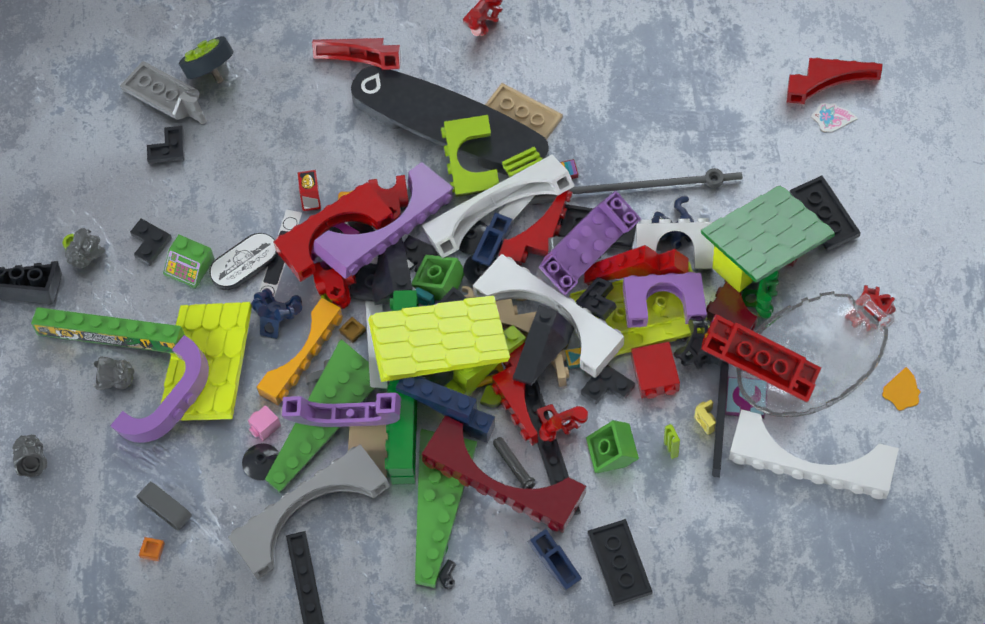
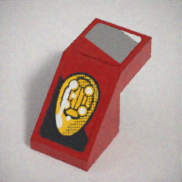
M316 169L297 172L302 210L321 209Z

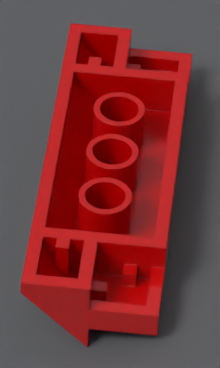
M717 314L704 335L701 350L808 403L816 386V379L822 368L806 360V357Z

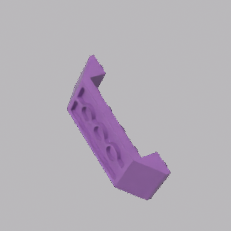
M614 191L583 218L545 256L539 268L565 296L578 283L577 280L623 233L630 231L641 218L617 191Z

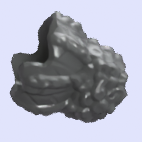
M85 228L75 232L73 241L70 242V245L66 248L67 250H65L66 261L79 269L87 267L93 259L100 257L106 252L105 248L99 245L100 237L91 235V231Z
M101 356L98 358V361L94 362L97 374L96 384L92 385L96 390H106L111 387L125 389L131 385L134 379V369L126 360H114Z
M32 434L27 436L21 435L15 440L12 449L14 454L13 463L17 475L29 478L39 476L47 468V459L43 454V444L36 435Z

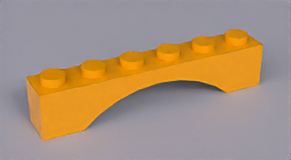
M323 298L319 300L311 311V331L301 351L288 363L268 371L257 385L259 395L278 406L283 401V397H288L289 390L299 382L302 372L309 368L313 357L320 353L323 343L330 339L334 328L339 326L343 320L341 308Z

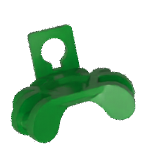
M778 270L762 279L758 290L743 289L742 300L745 306L757 309L758 315L765 319L769 318L774 311L771 302L772 297L778 294V291H776V285H779ZM753 294L756 296L757 301L749 303L745 298Z

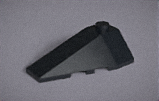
M402 237L396 244L390 245L384 253L378 256L372 284L374 305L390 303V298H393L394 291L413 290Z
M539 305L512 380L532 385L545 371V368L568 346L574 327L558 311Z

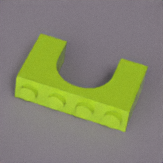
M488 115L445 121L444 127H441L442 138H446L447 141L444 151L445 157L449 156L450 159L447 169L448 175L452 174L453 181L450 182V185L453 187L452 193L455 192L456 197L479 194L499 184L497 169L477 173L469 172L460 165L457 159V152L464 142L470 139L491 136Z

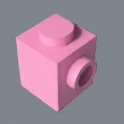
M266 405L259 411L254 412L248 420L250 425L249 431L254 437L259 436L263 441L281 427L279 418Z

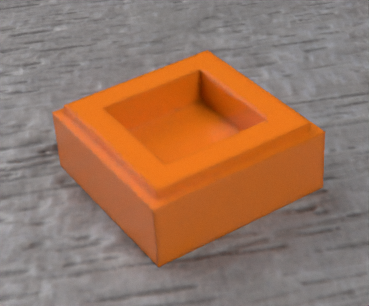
M144 537L139 557L159 562L165 542Z

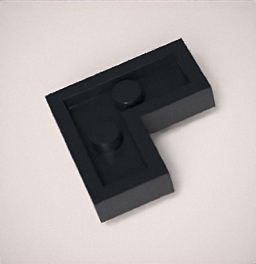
M183 126L165 127V143L147 145L148 164L185 160Z
M142 218L130 231L131 236L143 242L134 253L135 258L149 266L172 239L171 234Z
M597 277L576 300V304L581 308L588 309L593 316L606 320L617 308L614 301L605 298L613 290V284Z
M606 365L596 378L593 376L582 388L581 395L597 404L609 390L622 400H625L635 387V382L609 365Z

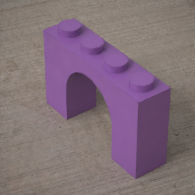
M701 273L650 274L641 277L632 275L625 277L623 280L627 328L647 327L648 311L646 300L650 295L660 291L673 293L681 300L685 324H689L690 318H695L696 320L706 318L707 312Z

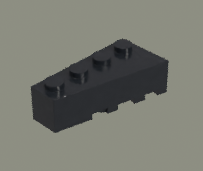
M51 261V264L45 265L34 263V266L26 267L15 265V267L8 269L0 267V300L53 304L62 276L58 261Z

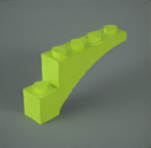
M514 325L504 331L509 354L526 341V337ZM499 363L454 370L453 380L444 387L470 396Z

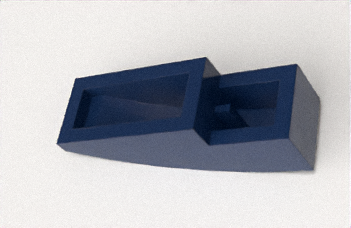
M495 212L490 225L484 231L472 260L489 267L501 250L504 239H507L513 226L512 218Z
M544 529L527 541L564 590H567L582 579L560 545L556 544L547 529Z

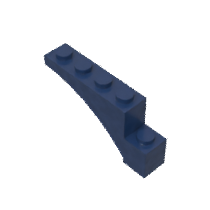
M418 376L400 379L396 386L397 392L422 402L442 415L462 423L463 430L470 437L488 443L495 428V416L477 410V399Z

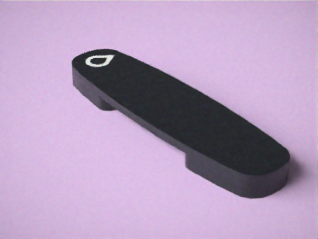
M368 66L362 69L352 82L351 94L356 108L392 129L402 127L441 146L447 145L446 138H442L441 127H444L445 121L488 115L491 136L467 140L458 150V153L478 159L479 165L489 170L497 169L498 173L508 176L502 166V162L534 146L542 159L549 156L548 141L541 134L495 109L439 85L391 69L382 70V68L377 66Z

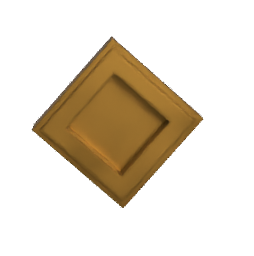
M351 317L339 329V332L354 343L366 332V327Z

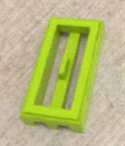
M534 146L503 161L502 166L508 176L511 177L543 159Z
M669 424L664 429L665 446L667 445V450L671 452L670 456L674 459L679 455L680 439L673 425Z

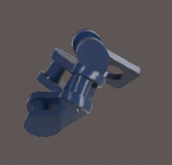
M269 288L255 293L251 306L260 317V335L277 339L279 337L280 321H283L284 317L290 320L295 315L300 314L302 311V298L299 295H294L289 301L282 303L275 300ZM268 322H271V325L274 327L273 333L267 332L265 329V325Z

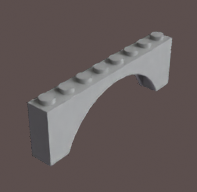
M360 444L357 447L350 448L343 457L333 460L330 466L324 470L317 471L310 480L300 483L297 489L291 493L284 494L280 501L267 506L264 512L258 516L251 517L247 524L234 529L228 538L258 580L274 569V549L277 537L285 522L303 504L318 496L340 491L357 492L375 498L388 489L390 485Z

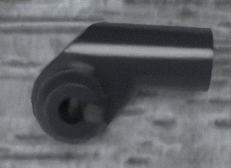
M449 559L439 573L441 585L445 589H452L455 586V580H453L451 573L456 564Z

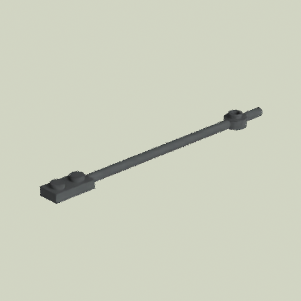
M712 168L702 176L572 187L570 191L573 192L572 194L696 183H706L711 188H718L723 184V181L741 180L743 176L742 172L723 174L721 170ZM538 194L527 205L552 203L557 195Z

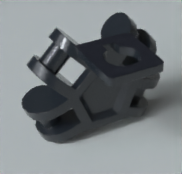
M690 318V338L686 346L680 347L674 352V357L680 359L681 364L685 367L693 362L697 369L702 368V365L705 363L711 364L714 362L720 366L723 360L701 350L704 335L709 329L707 319L701 318L696 320L695 318ZM697 328H700L702 333H697Z

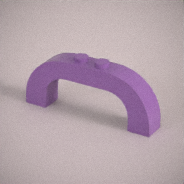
M184 335L172 349L186 364L183 377L155 412L148 417L133 418L124 411L119 414L110 426L123 438L132 442L145 443L164 436L183 417L187 409L202 392L209 374L208 361L200 348L187 336Z
M377 393L376 402L340 404L311 402L302 396L283 397L282 417L295 423L320 427L387 425L395 423L400 419L401 397L397 393Z

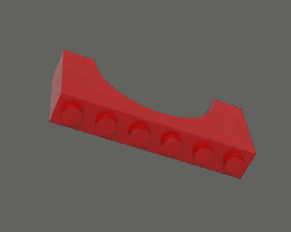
M366 182L363 185L357 186L349 194L341 196L333 204L327 205L319 213L311 215L303 223L294 226L289 232L278 236L273 241L275 250L298 280L302 282L316 272L314 262L311 259L314 240L320 237L326 230L337 224L350 221L363 222L379 230L394 222L393 212L369 183Z

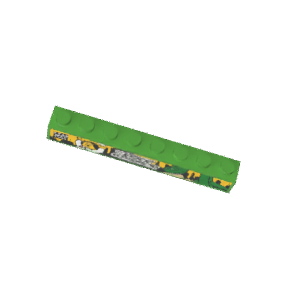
M37 307L31 322L35 332L40 336L174 353L172 349L185 335L182 327L177 325Z

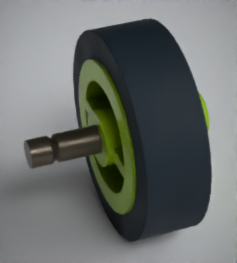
M220 36L209 41L204 40L197 45L198 47L185 53L184 57L180 60L179 66L187 79H195L211 72L216 82L220 84L224 79L217 68L225 63L233 55L234 51L226 37Z

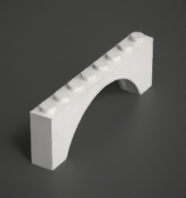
M552 154L423 224L422 227L430 243L441 258H444L459 250L461 241L468 230L496 208L527 196L538 194L560 195L574 187V183L568 170Z
M501 254L473 285V294L476 297L494 296L495 301L528 299L548 305L562 314L574 327L581 345L580 368L594 378L600 374L624 345V336L618 329L611 328L603 319L596 318L588 309L578 306L572 298L565 297L557 288L550 287L542 278L535 277L527 268L520 267L511 257Z
M741 409L729 460L736 464L752 465L756 469L772 470L776 474H788L796 479H808L815 484H828L835 489H848L855 494L864 493L871 495L875 499H887L899 448L878 444L865 456L848 463L837 465L811 463L797 458L781 448L766 430L761 414Z

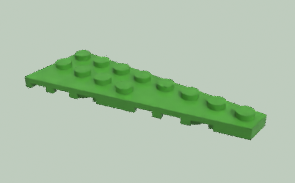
M341 339L308 401L323 404L362 403L375 389L370 386L369 362ZM295 423L265 478L266 482L281 493L340 427H320Z
M421 429L415 583L435 588L465 486L459 480L453 477H446L440 470L436 468L431 469L422 462V452L435 432ZM463 438L466 449L473 460L477 441Z

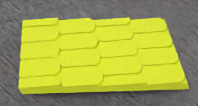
M689 262L688 272H693L691 264ZM624 279L611 282L614 288L605 298L614 301L617 308L604 321L611 328L618 329L624 336V345L616 355L629 353L633 348L672 342L691 335L689 324H685L681 300L675 294L667 291L656 292L646 300L648 311L647 327L627 328L623 295ZM585 290L570 293L569 298L576 302ZM697 328V333H702L700 328Z
M494 296L466 298L463 301L444 302L431 306L380 312L370 315L368 319L381 382L508 362L510 358Z
M250 302L180 305L176 325L181 326L185 336L190 338L204 353L208 361L209 374L202 392L179 421L233 419L252 311ZM170 353L171 357L164 382L161 403L185 373V362L174 353Z

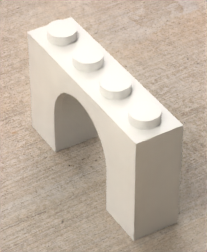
M697 218L698 222H690V219H678V223H671V219H659V223H652V220H640V223L636 224L637 248L646 245L656 252L657 243L664 234L670 231H681L692 240L694 268H712L714 245L701 234V229L712 222H709V218Z

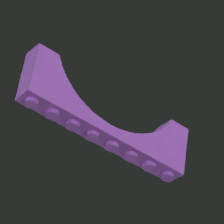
M421 162L408 172L411 200L406 210L398 219L382 229L364 234H341L327 231L314 240V253L342 277L347 279L349 276L355 275L362 266L368 265L378 254L384 253L387 247L396 244L402 236L409 234L418 224H422L430 215L436 214L442 206L449 204L453 198V187Z

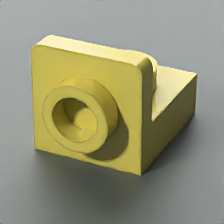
M712 400L698 404L694 415L696 421L708 435L715 431L716 425L715 417L709 413L713 410Z

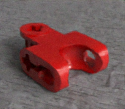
M405 175L396 176V184L389 189L381 188L377 179L368 180L369 185L393 212L394 221L401 216L400 208L408 207L409 205Z
M320 262L314 263L316 272L313 274L319 295L327 294L333 304L341 309L346 308L351 302L348 286L356 283L355 275L345 279L333 268L324 270Z

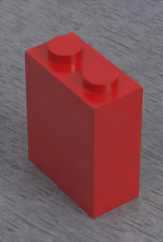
M670 342L631 349V360L641 399H652L663 394L673 395L680 390V381Z

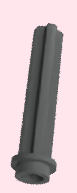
M502 437L494 439V447L521 483L520 487L532 489L535 486V479L529 476Z

